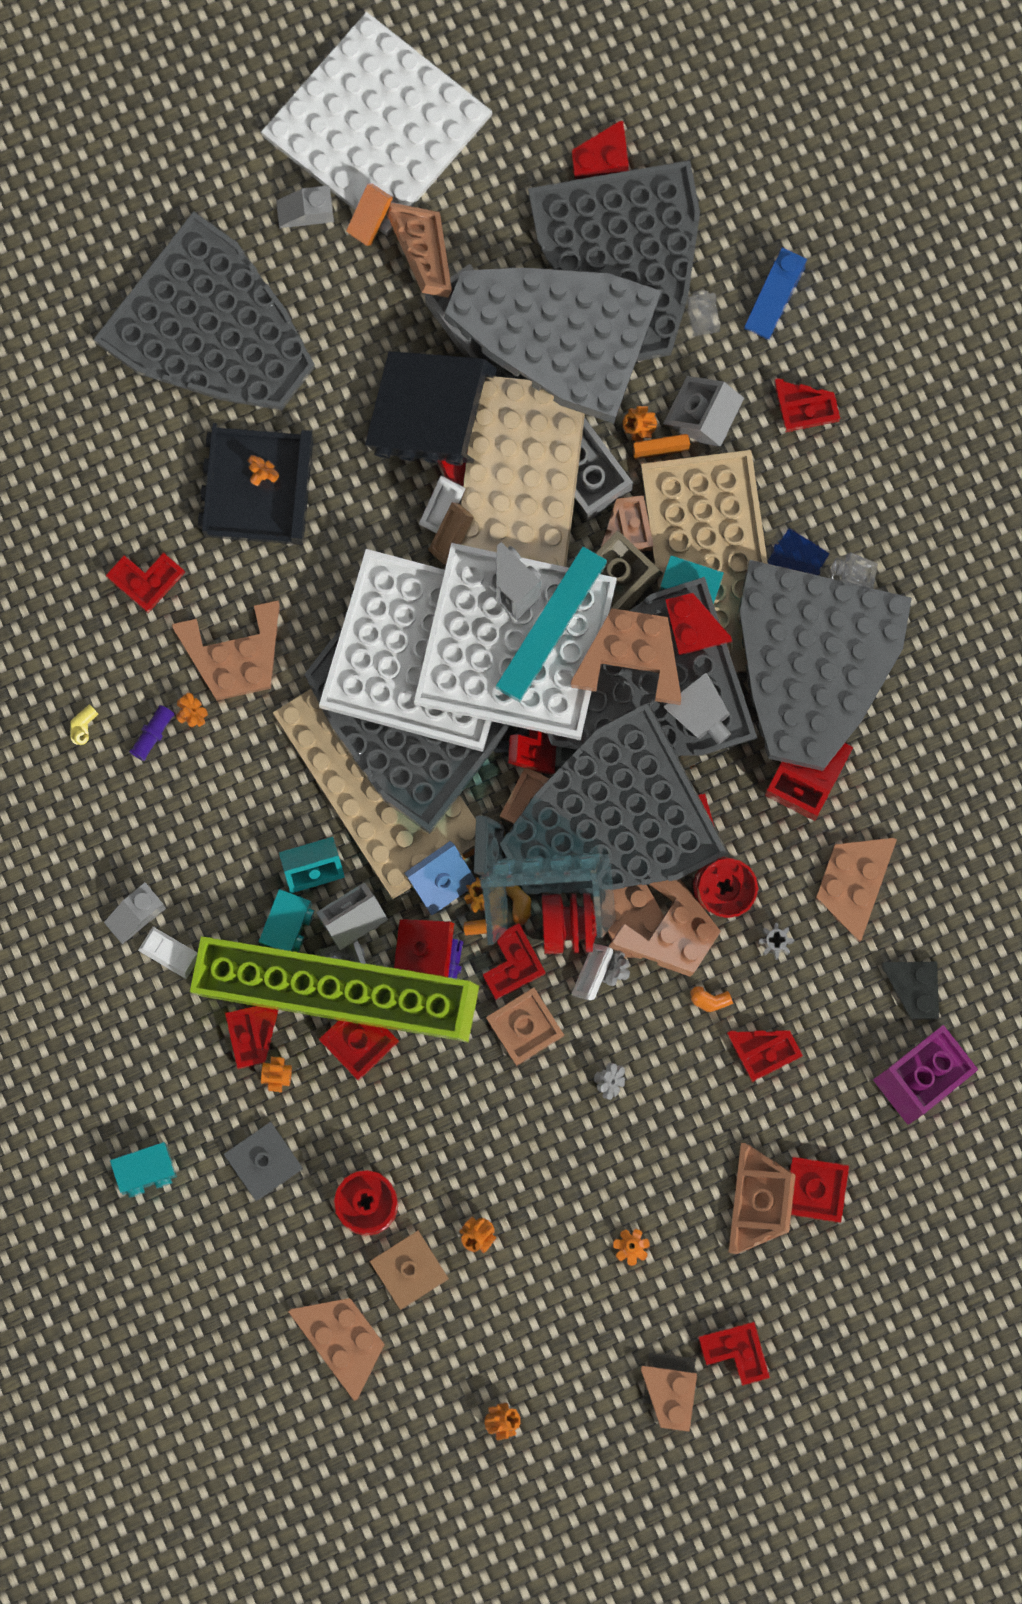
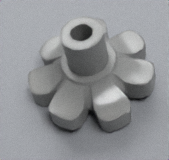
M615 951L602 980L603 983L615 986L617 979H628L630 971L626 968L629 966V961L624 958L625 953Z
M608 1063L606 1070L598 1071L595 1074L594 1080L598 1083V1091L603 1092V1098L611 1100L619 1094L620 1088L618 1086L624 1087L625 1078L622 1076L625 1073V1069L623 1066Z

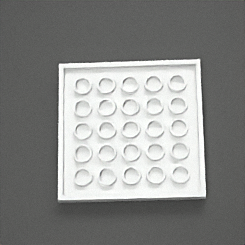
M366 12L262 130L261 134L324 186H330V191L354 210H356L367 184L373 183L392 196L391 203L413 207L492 116V111ZM387 214L379 228L386 236L393 230Z
M451 543L414 705L581 740L592 691L571 688V681L610 612L617 578L599 575L519 703L497 690L496 685L569 568L521 558L520 561L526 567L530 565L540 574L541 597L518 620H515L496 601L497 552Z
M366 549L319 707L483 752L492 721L414 705L445 570Z

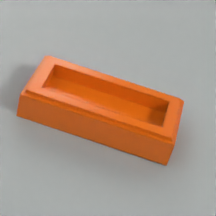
M373 183L367 184L346 232L366 246L372 245L393 197Z
M682 434L635 442L633 444L634 460L689 451V435Z

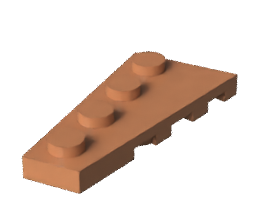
M391 203L386 214L421 292L448 298L452 288L440 212Z

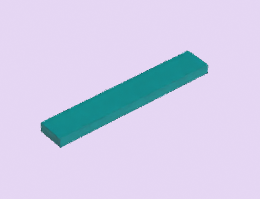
M585 547L581 548L496 685L497 690L519 703L522 701L607 564L606 559Z

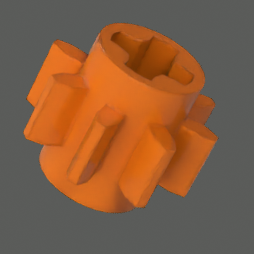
M637 406L636 409L629 408L628 413L623 419L625 434H632V440L643 441L644 438H651V434L657 428L655 413H648L647 406Z
M477 877L476 881L471 885H466L470 894L464 896L466 904H471L474 913L480 910L488 914V909H491L493 906L498 907L495 897L499 896L500 892L498 887H493L490 878L487 881H483Z
M271 1057L270 1063L263 1062L261 1084H268V1091L282 1092L283 1086H290L292 1065H286L285 1058Z
M470 1217L459 1230V1233L462 1234L461 1241L463 1246L472 1252L480 1249L485 1253L497 1239L493 1235L494 1227L492 1223L485 1218L475 1220V1218Z
M508 1403L497 1404V1406L488 1408L490 1413L485 1417V1427L489 1434H496L497 1440L508 1439V1437L517 1435L515 1430L520 1426V1416L516 1409H509Z

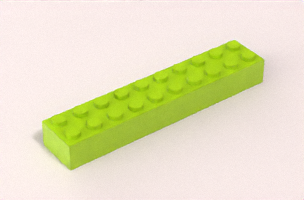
M201 936L190 992L212 999L469 1042L479 985L466 980Z

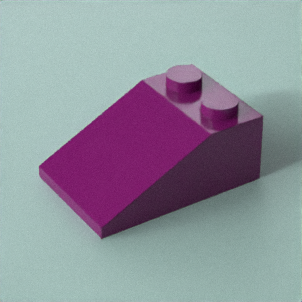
M942 1025L875 1077L873 1081L907 1125H909L977 1072L978 1068L946 1027Z

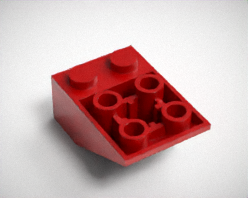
M844 743L823 771L781 762L765 796L816 821L853 747Z

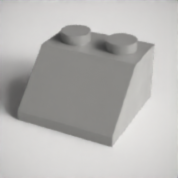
M687 376L663 424L681 434L689 435L690 438L700 443L721 446L744 397L723 381Z

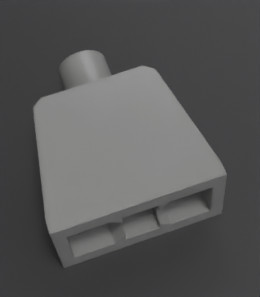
M706 673L681 692V705L667 703L664 706L673 717L698 739L709 733L719 745L731 735L722 723L730 713L712 680Z

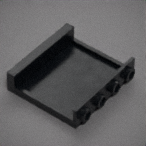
M388 351L365 445L374 451L375 456L384 459H390V456H398V458L406 461H414V458H421L425 462L434 464L438 463V460H442L455 466H462V463H474V459L467 455V450L485 377L494 378L497 368L485 359Z
M213 423L212 431H207L206 448H210L209 458H204L203 474L207 475V485H202L201 501L205 502L204 512H199L198 528L202 529L204 537L304 545L314 442L313 431L301 430V434L218 428L217 423ZM251 455L262 458L265 463L270 461L275 466L273 469L279 474L276 482L266 479L262 480L258 486L250 482L249 479L254 473L249 469L250 463L248 459Z

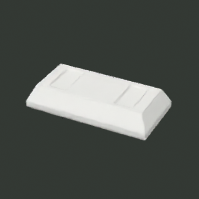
M440 476L419 525L437 533L451 502L459 503L466 488Z
M155 927L151 928L138 950L185 979L188 978L193 970L197 958V952Z
M599 944L593 945V952L589 953L572 991V996L587 1000L595 999L613 957V949Z

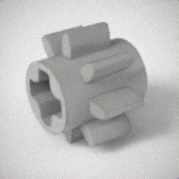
M775 923L772 931L766 928L763 929V933L767 937L766 939H760L758 944L765 945L764 956L770 952L774 954V958L777 960L779 953L782 951L784 954L789 955L790 951L786 945L794 943V939L788 938L786 935L789 928H785L782 931L778 929V924ZM774 935H778V939L783 940L779 948H774V943H769Z

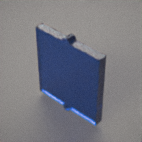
M788 528L779 544L774 545V551L767 562L770 565L819 576L821 573L820 569L830 553Z

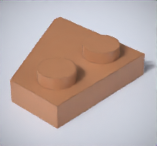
M644 496L616 499L602 546L618 530L640 552L653 550L654 545Z
M641 1366V1372L660 1428L689 1432L697 1374Z

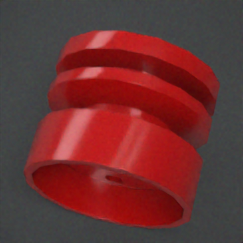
M723 856L698 869L694 877L693 889L695 898L708 912L716 916L732 918L742 915L751 908L756 901L758 884L757 878L749 866L740 860ZM727 879L726 884L730 888L728 891L723 890L720 894L721 889L717 887L719 881L724 882Z
M576 893L572 894L569 907H564L561 894L542 895L544 954H563L565 941H571L574 953H579V940H585L586 953L593 952L596 937V911L590 893H583V906H577Z

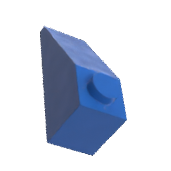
M782 247L744 329L767 340L770 339L805 270L806 258Z

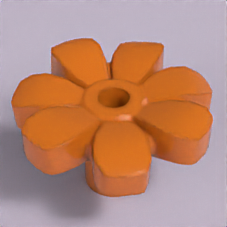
M250 456L248 459L250 463L249 469L254 472L249 479L250 482L256 486L266 479L276 482L279 474L273 469L275 466L270 461L265 463L260 457Z
M186 693L177 700V706L181 710L176 714V718L180 723L187 721L190 727L196 725L200 727L205 724L204 718L208 716L207 709L204 707L199 708L201 702L194 698L193 694Z
M635 1229L632 1235L628 1230L620 1232L622 1240L616 1239L613 1243V1247L620 1250L616 1254V1258L619 1261L627 1258L629 1266L636 1265L637 1258L644 1261L648 1254L643 1249L649 1248V1240H641L642 1232L638 1229ZM630 1244L634 1245L633 1249L629 1247Z

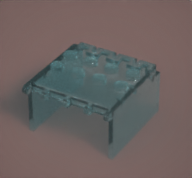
M590 852L584 853L582 856L561 854L555 855L554 858L533 856L527 857L525 860H514V858L498 859L480 879L484 896L488 945H494L509 928L506 886L512 887L514 885H541L543 883H570L572 881L591 880L593 884L597 938L604 937L616 920L609 854Z

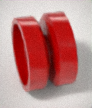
M369 1170L354 1172L344 1178L336 1190L334 1198L336 1214L341 1223L355 1234L363 1236L377 1235L389 1228L396 1218L398 1210L397 1193L390 1181L380 1173ZM364 1199L372 1201L370 1209H364L361 1206Z

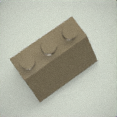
M618 530L596 552L597 555L607 560L601 575L617 578L610 611L612 608L628 611L663 574Z

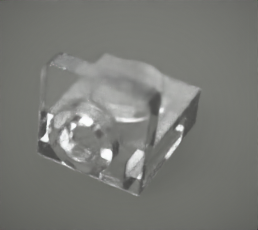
M708 291L693 293L692 296L688 297L687 303L692 335L697 336L720 332L716 293H709Z
M850 552L835 558L831 567V579L873 588L878 563Z

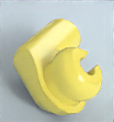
M90 704L70 722V738L77 745L87 743L89 739L88 723L98 716V713Z

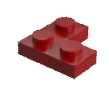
M164 552L145 573L124 555L107 573L106 578L145 612L149 613L185 574V571Z
M530 730V738L519 734L510 736L509 764L544 774L555 773L556 746H551L547 733Z
M519 923L494 936L507 962L482 974L495 1000L546 974Z
M754 1322L698 1337L706 1365L734 1358L741 1386L770 1378Z

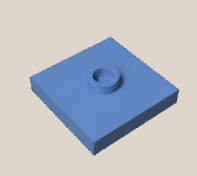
M451 841L404 873L431 915H434L467 892L466 885H471L476 881Z

